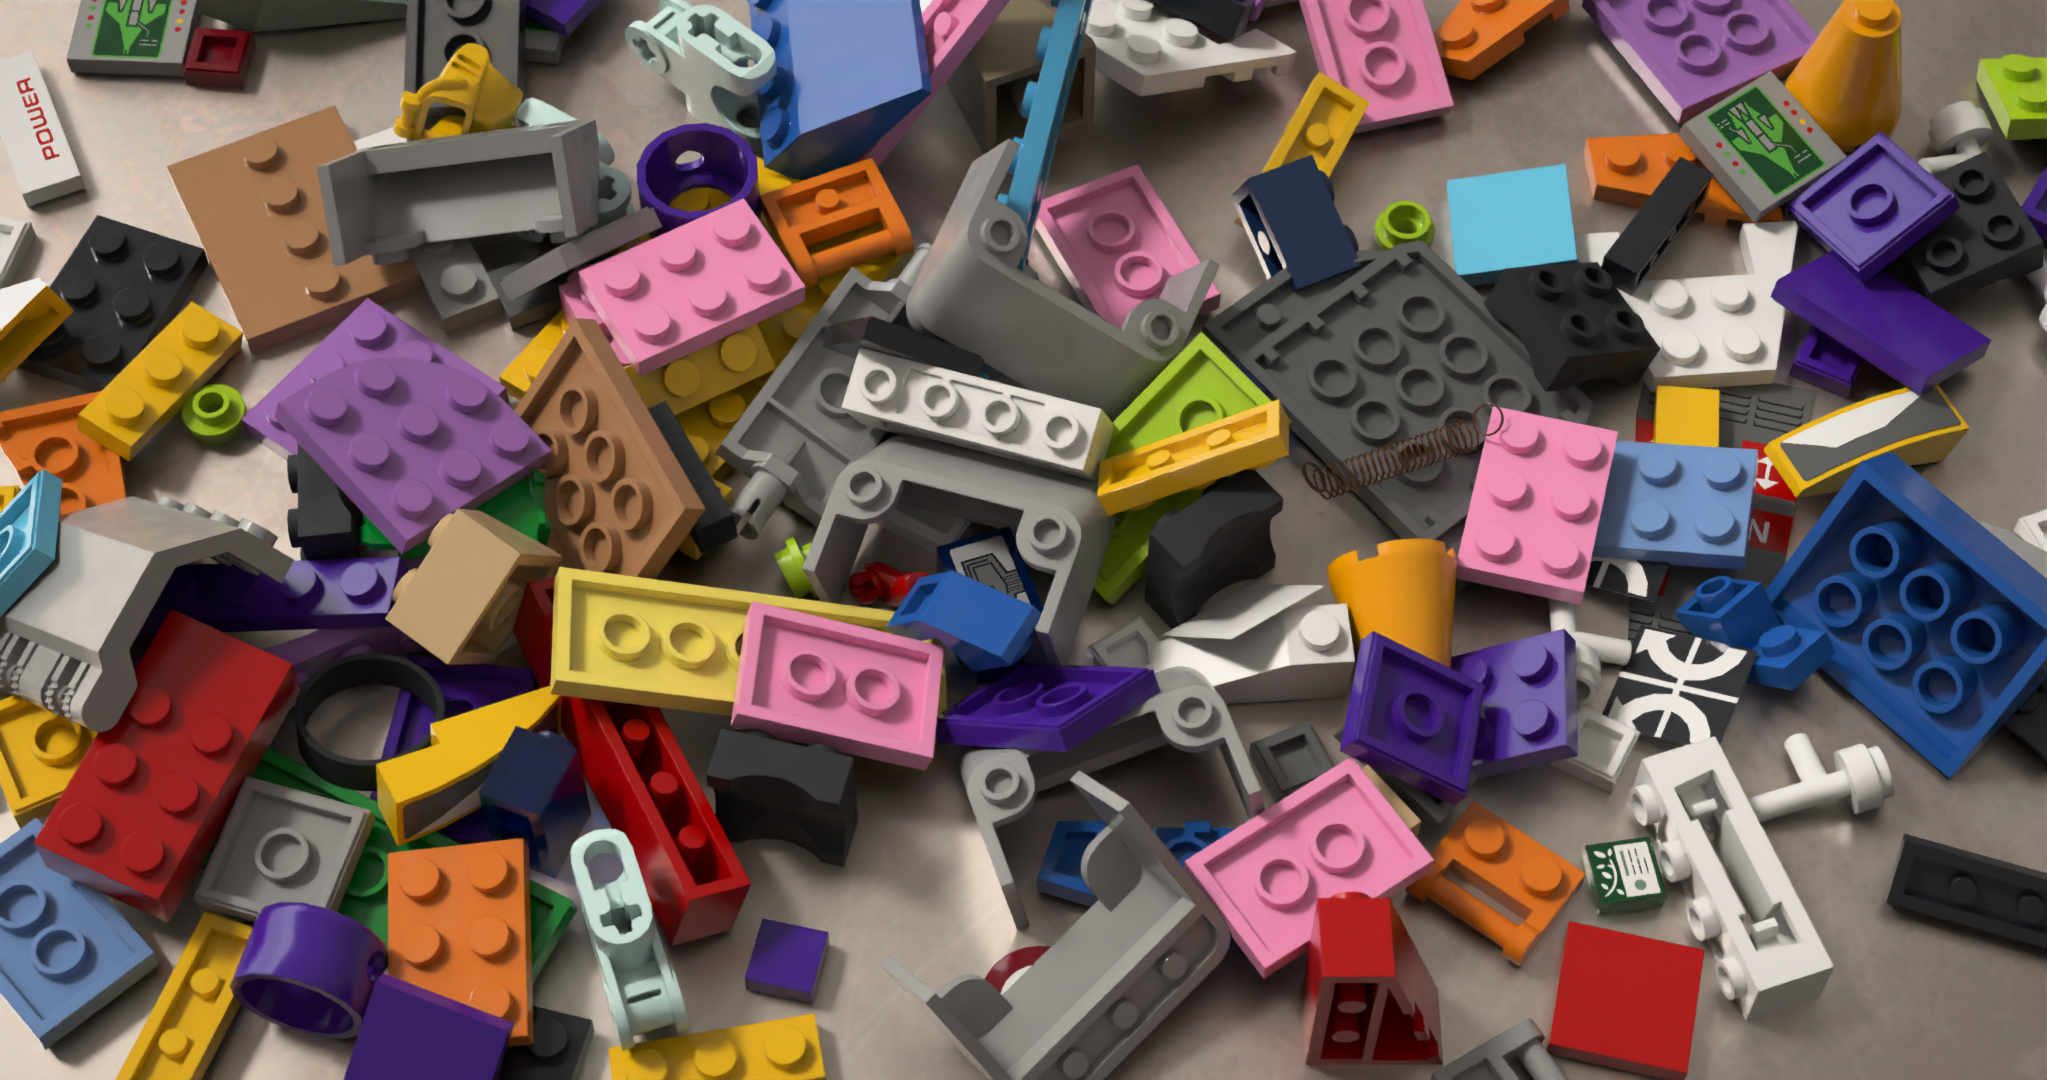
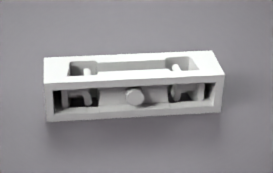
M861 347L859 348L841 407L863 425L901 435H912L1092 480L1097 483L1100 461L1105 459L1115 426L1100 408Z
M1714 736L1642 759L1634 785L1630 789V802L1633 812L1641 825H1649L1659 845L1658 859L1662 871L1671 883H1678L1687 901V918L1694 935L1700 941L1706 940L1716 960V977L1724 995L1729 1000H1736L1745 1020L1819 997L1834 969V965L1716 737ZM1710 820H1712L1718 831L1713 843L1755 923L1751 925L1750 936H1748L1742 924L1746 913L1704 832L1710 830Z

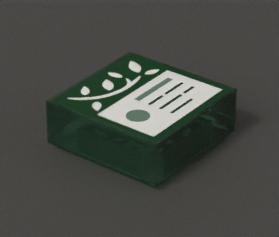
M1650 836L1584 846L1581 857L1598 916L1664 906L1667 894Z

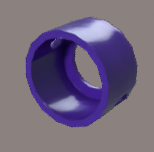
M708 123L685 124L661 133L645 147L637 163V187L640 208L643 209L648 206L650 209L653 207L663 226L649 234L651 239L743 198L759 221L761 220L757 157L748 142L732 130ZM686 151H695L702 155L694 162L685 164L675 163L677 158ZM694 188L720 190L732 198L727 204L709 211L687 212L670 207L671 202L681 193Z
M279 902L265 906L257 916L229 987L234 998L249 1011L276 1025L321 1038L345 1039L358 1036L375 982L386 971L388 950L385 942L370 928L349 916L325 907L307 903Z

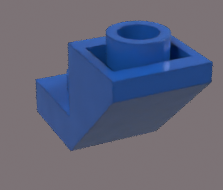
M948 571L919 577L886 625V628L892 634L920 641L939 638L970 669L980 671L1009 667L1018 662L1028 651L1032 643V638L1029 635L1039 622L1041 612L1033 605L956 571Z
M1728 576L1711 578L1700 584L1695 590V595L1675 612L1679 623L1697 638L1724 643L1732 649L1734 646L1758 651L1746 680L1747 683L1794 690L1835 654L1827 632L1797 628L1792 625H1780L1761 582L1732 579Z

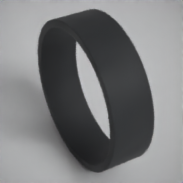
M382 653L351 655L325 665L305 682L295 704L297 745L302 759L317 776L345 789L377 791L376 764L431 747L430 729L419 743L400 754L374 760L351 759L332 753L322 747L311 737L306 728L311 714L324 700L344 689L369 684L389 685L406 690L420 698L430 708L435 717L434 723L444 720V697L438 683L425 669L405 658Z

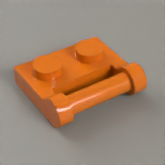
M873 158L760 195L761 211L783 255L805 285V289L818 285V278L890 253L895 257L911 253L915 249L910 228ZM880 222L883 228L882 231L810 255L806 248L807 246Z
M1473 800L1430 856L1434 859L1431 872L1407 886L1405 891L1421 902H1425L1429 898L1503 947L1502 956L1517 966H1521L1582 887L1586 873ZM1449 871L1453 872L1525 921L1517 925L1445 876Z

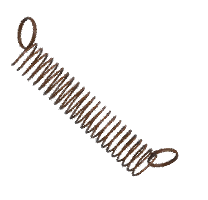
M1485 403L1475 409L1472 416L1473 428L1477 434V446L1475 449H1472L1473 438L1470 428L1464 420H1461L1459 423H1453V425L1448 424L1446 427L1436 428L1434 432L1430 430L1428 434L1422 433L1421 436L1410 437L1409 441L1404 439L1402 442H1396V444L1391 443L1390 447L1385 445L1383 448L1379 447L1377 451L1373 449L1371 453L1359 454L1358 458L1353 456L1351 459H1345V462L1340 460L1339 464L1336 462L1332 466L1328 464L1326 468L1323 466L1319 467L1312 462H1306L1302 467V472L1308 485L1314 491L1319 492L1324 499L1329 500L1331 497L1342 496L1344 493L1357 490V488L1362 489L1363 486L1368 487L1370 484L1374 485L1376 482L1386 481L1389 478L1406 474L1408 471L1412 472L1414 469L1425 468L1427 465L1437 464L1440 461L1463 455L1465 452L1475 451L1479 446V434L1482 436L1496 434L1503 425L1504 415L1499 406L1493 403ZM1486 405H1493L1501 414V423L1498 429L1490 434L1479 432L1475 425V416L1478 410ZM1461 422H1463L1468 429L1471 438V447L1467 445L1466 437L1461 427ZM1455 424L1459 426L1460 435L1465 444L1464 449L1460 446V440L1454 428ZM1449 426L1453 429L1458 451L1454 448L1453 440L1448 430ZM1443 428L1446 430L1448 441L1452 447V454L1448 451L1447 443L1442 433ZM1436 431L1440 432V437L1443 446L1446 450V455H1444L1441 452V446L1436 436ZM1430 432L1434 435L1439 457L1435 454L1433 443L1429 437ZM1423 435H1426L1428 438V443L1433 453V460L1429 457ZM1417 437H1420L1424 452L1427 456V461H1424V459L1422 458V453L1417 442ZM1411 439L1415 441V446L1420 457V464L1416 460L1413 447L1410 443ZM1404 441H1407V443L1409 444V449L1414 460V466L1409 461V456L1404 446ZM1398 443L1402 445L1405 458L1408 462L1407 468L1403 464L1402 456L1398 449ZM1392 445L1396 448L1401 463V470L1397 467L1396 459L1391 450ZM1386 447L1390 450L1395 472L1390 468V463L1385 453ZM1379 450H1382L1385 462L1389 469L1388 474L1384 470ZM1372 452H1375L1377 454L1378 462L1382 470V476H1380V474L1377 472V466L1373 459ZM1366 454H1369L1371 457L1372 465L1376 472V479L1371 474ZM1360 456L1364 458L1365 465L1369 473V480H1367V478L1364 475V470L1360 463ZM1353 458H1356L1363 476V483L1358 478ZM1347 460H1349L1352 464V468L1356 477V485L1352 481L1350 471L1347 467ZM1341 462L1345 465L1350 480V487L1345 482L1340 466ZM1306 465H1311L1315 468L1313 470V478L1316 487L1307 475ZM1334 465H1337L1344 484L1343 489L1339 485ZM1328 466L1333 471V475L1337 483V491L1332 486V482L1328 474ZM1315 471L1320 475L1323 490L1318 488ZM1326 475H1327L1328 482H1329L1330 487H1331V494H1330L1329 491L1326 489V488H1327V483H1326V480H1325ZM1326 491L1330 496L1326 498L1322 492Z

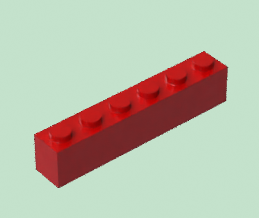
M556 576L527 582L512 630L541 688L551 685L553 599ZM562 696L561 728L611 828L625 833L631 843L652 909L670 945L674 946L731 930L749 891L751 882L660 708Z

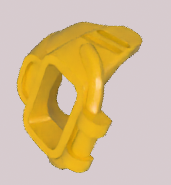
M468 43L463 45L453 55L438 78L426 83L416 94L408 91L403 92L400 106L403 109L401 118H396L393 131L397 136L406 138V141L513 128L515 122H513L514 116L520 107L523 91L514 86L492 66L488 50L479 44ZM432 102H440L463 109L466 113L465 119L456 115H448L440 120L432 129L423 130Z

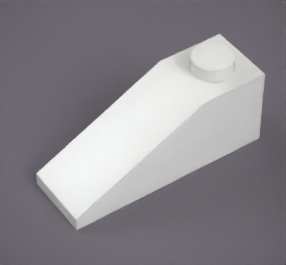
M1347 603L1290 606L1232 640L1173 637L1148 644L1146 648L1148 664L1153 662L1154 673L1175 666L1193 668L1207 678L1222 697L1225 704L1346 697L1355 664Z

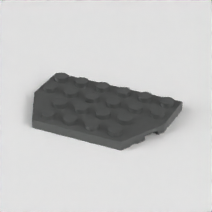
M1423 241L1394 245L1391 249L1385 251L1375 249L1356 251L1358 259L1354 261L1355 263L1360 262V267L1296 292L1289 285L1291 276L1286 268H1284L1205 323L1202 328V333L1272 401L1280 400L1286 415L1293 421L1289 427L1327 465L1331 466L1334 462L1339 464L1340 460L1345 462V459H1351L1353 456L1358 458L1359 454L1371 453L1373 449L1377 451L1379 447L1383 448L1385 445L1390 447L1391 443L1396 444V442H1402L1404 439L1409 441L1410 437L1415 438L1416 435L1421 436L1422 433L1428 434L1430 430L1434 432L1436 428L1440 429L1448 424L1453 425V423H1459L1461 420H1464L1470 428L1473 438L1472 449H1475L1477 446V434L1473 428L1472 416L1475 409L1485 403H1493L1501 408L1586 425L1594 405L1575 385L1560 391L1545 392L1534 376L1533 365L1528 351L1516 332L1504 322L1494 319L1484 305L1485 300ZM1493 405L1482 407L1475 416L1476 428L1483 434H1487ZM1461 422L1467 445L1471 447L1470 434L1466 425ZM1455 424L1454 428L1458 434L1460 446L1464 449L1465 444L1461 438L1459 426ZM1449 426L1448 430L1452 437L1454 448L1458 451L1453 429ZM1443 428L1442 433L1445 437L1448 451L1452 454V447L1448 441L1446 430ZM1436 431V436L1441 446V452L1444 455H1446V450L1443 446L1440 437V432ZM1430 432L1429 437L1433 443L1435 454L1439 457L1434 435ZM1479 434V446L1475 451L1471 450L1469 453L1465 452L1463 455L1440 461L1437 464L1433 463L1425 468L1421 467L1418 470L1414 469L1412 472L1408 471L1406 474L1389 478L1386 481L1382 480L1380 483L1376 482L1374 485L1370 484L1368 487L1363 486L1362 489L1357 488L1354 492L1402 539H1434L1445 542L1446 553L1453 548L1457 560L1486 436ZM1423 435L1429 457L1433 460V453L1430 449L1428 438L1426 435ZM1417 437V442L1422 453V458L1424 459V461H1427V456L1424 452L1420 437ZM1411 439L1410 443L1413 447L1416 460L1420 464V457L1415 446V441ZM1404 441V446L1407 450L1409 461L1414 466V460L1409 449V444L1407 443V441ZM1398 443V449L1402 456L1403 464L1407 468L1408 462L1405 458L1402 445ZM1392 445L1391 450L1396 459L1397 467L1401 470V463L1396 448ZM1386 447L1385 453L1388 457L1390 468L1395 472L1390 450ZM1379 450L1384 470L1388 474L1389 469L1385 462L1382 450ZM1372 452L1373 459L1377 466V472L1380 474V476H1382V470L1378 462L1377 454L1375 452ZM1366 454L1371 474L1376 479V472L1373 468L1371 457L1369 454ZM1360 456V463L1363 467L1364 475L1367 478V480H1369V473L1367 471L1364 458ZM1353 458L1358 478L1363 483V476L1356 458ZM1347 460V467L1350 471L1352 481L1356 485V477L1352 468V464L1349 460ZM1341 462L1340 466L1345 482L1350 487V480L1345 465ZM1334 465L1335 473L1341 478L1338 466ZM1456 579L1455 592L1458 593L1471 582Z

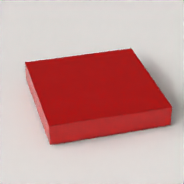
M1569 921L1565 932L1546 1050L1551 1055L1667 1080H1685L1688 1073L1705 950Z

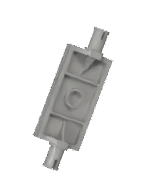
M922 243L919 245L914 256L898 278L890 279L887 282L872 281L852 266L716 450V455L750 478V481L731 507H729L733 513L736 526L746 512L752 514L739 533L742 537L749 540L757 539L761 534L762 528L781 502L818 527L839 474L847 466L874 449L886 433V430L860 424L841 408L856 359L822 346L828 326L870 316L915 331L907 318L906 302L930 252L931 244Z

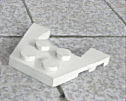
M1148 0L1093 1L1085 33L1093 39L1096 45L1095 70L1140 97L1204 87L1205 78L1214 75H1222L1232 82L1251 80L1254 69L1272 67L1271 72L1275 76L1292 72L1297 51L1257 28L1240 35L1234 40L1217 44L1198 33V29L1193 23L1183 19L1172 18L1155 8L1154 4Z
M1796 221L1742 225L1738 239L1747 271L1745 275L1643 281L1632 296L1617 289L1631 309L1643 320L1645 328L1661 348L1641 377L1650 392L1656 391L1657 385L1715 388L1772 384L1777 368L1785 307L1774 301L1770 296L1777 280L1791 273L1798 229ZM1619 232L1574 234L1578 263L1598 262L1602 267L1603 258L1620 236Z

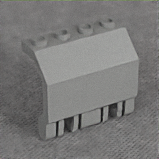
M161 494L156 503L130 496L61 515L58 522L55 560L0 617V690L19 695V698L59 716L68 717L70 721L93 731H107L117 724L138 687L129 649L176 567L211 558L219 564L229 567L231 564H234L247 573L257 576L262 573L272 580L282 583L294 559L273 547L278 539L275 534L252 521L242 518L239 522L222 512L214 510L213 513H210L192 503L187 502L186 505H183Z

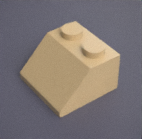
M457 508L454 514H447L433 529L428 539V546L431 547V550L419 568H413L408 571L395 587L392 594V600L395 604L385 620L447 665L493 664L513 634V626L527 582L549 578L563 556L481 511Z

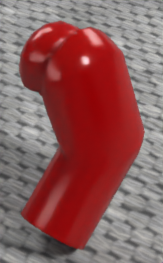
M873 561L863 564L862 571L853 573L849 578L848 586L852 596L860 604L870 605L879 598L886 605L899 608L917 579L929 576L930 574L921 571L907 573L880 561Z

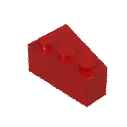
M1356 891L1337 893L1330 898H1318L1301 987L1305 1065H1444L1438 988L1391 899L1370 898L1367 894Z

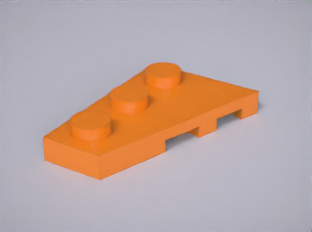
M1461 0L1433 34L1444 73L1473 80L1525 43L1523 33L1545 17L1556 21L1570 11L1569 0Z
M1678 133L1587 138L1584 149V158L1593 199L1640 209L1680 156L1707 171L1709 170L1679 137ZM1714 176L1712 177L1706 199L1696 210V212L1704 214L1705 222L1725 226L1727 219L1748 223L1784 222L1780 206L1756 222H1753Z
M101 391L0 412V448L23 486L25 487L43 469L63 480L59 516L129 497L123 457L77 430L78 414Z

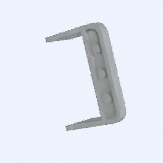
M595 119L571 120L377 145L357 150L317 166L334 266L346 265L365 255H372L374 265L396 263L410 259L408 249L423 243L527 230H537V233H550L551 243L570 242L587 234L588 229L598 224L599 139Z
M1009 138L972 162L909 293L906 302L907 318L917 333L980 355L981 359L985 360L982 371L1003 384L1100 408L1114 422L1181 351L1220 264L1208 259L1168 278L1160 298L1149 299L1134 306L1127 314L1121 329L1017 268L1027 247L1028 235L1026 226L1014 210L995 199L1020 144Z
M898 435L884 441L847 466L839 474L802 570L821 602L839 604L869 524L877 523L888 517L896 508L898 502L1016 532V544L1023 560L1036 570L1055 575L1035 631L1049 663L1067 665L1110 543L1117 515L1107 516L1097 497L1098 483L1095 481L912 435Z
M1175 666L1155 673L1160 688L1159 693L1067 753L968 746L965 749L959 764L960 775L1017 929L1030 924L995 828L1022 818L1032 808L1037 792L1069 781L1079 770L1084 774H1088L1169 743L1173 747L1185 752H1202L1219 746L1249 820L1265 811L1261 788L1226 704L1201 672L1190 667Z
M1080 770L1070 781L1107 825L1089 843L1081 860L1083 881L1098 901L1003 995L986 979L973 974L962 975L952 979L936 994L891 955L880 964L933 1025L988 1080H1104L1219 965L1229 948L1230 929L1225 918L1131 803Z

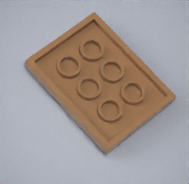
M335 105L167 166L172 184L197 238L205 250L209 264L239 329L243 332V337L251 354L343 320L367 298L380 306L423 289L420 274L410 254V259L390 264L374 265L372 255H365L346 265L334 266L317 166L357 151Z
M575 318L514 410L552 450L546 465L539 469V472L545 475L546 517L551 520L552 527L547 547L563 556L555 569L556 573L559 567L656 579L706 509L595 319Z

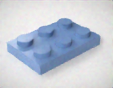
M1616 441L1592 557L1669 562L1670 565L1745 570L1759 464L1758 450Z
M36 817L0 843V997L46 1050L160 965L154 951L103 893L46 867L33 843L43 827V824Z

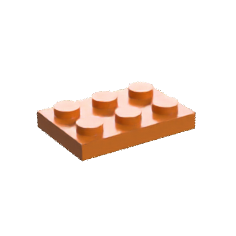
M524 838L388 853V975L515 1023L507 1047L534 1044L529 846Z

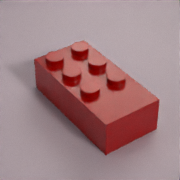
M173 609L168 613L134 671L138 687L119 721L113 728L104 732H98L33 842L47 868L167 923H170L220 835L245 777H252L300 692L292 663Z

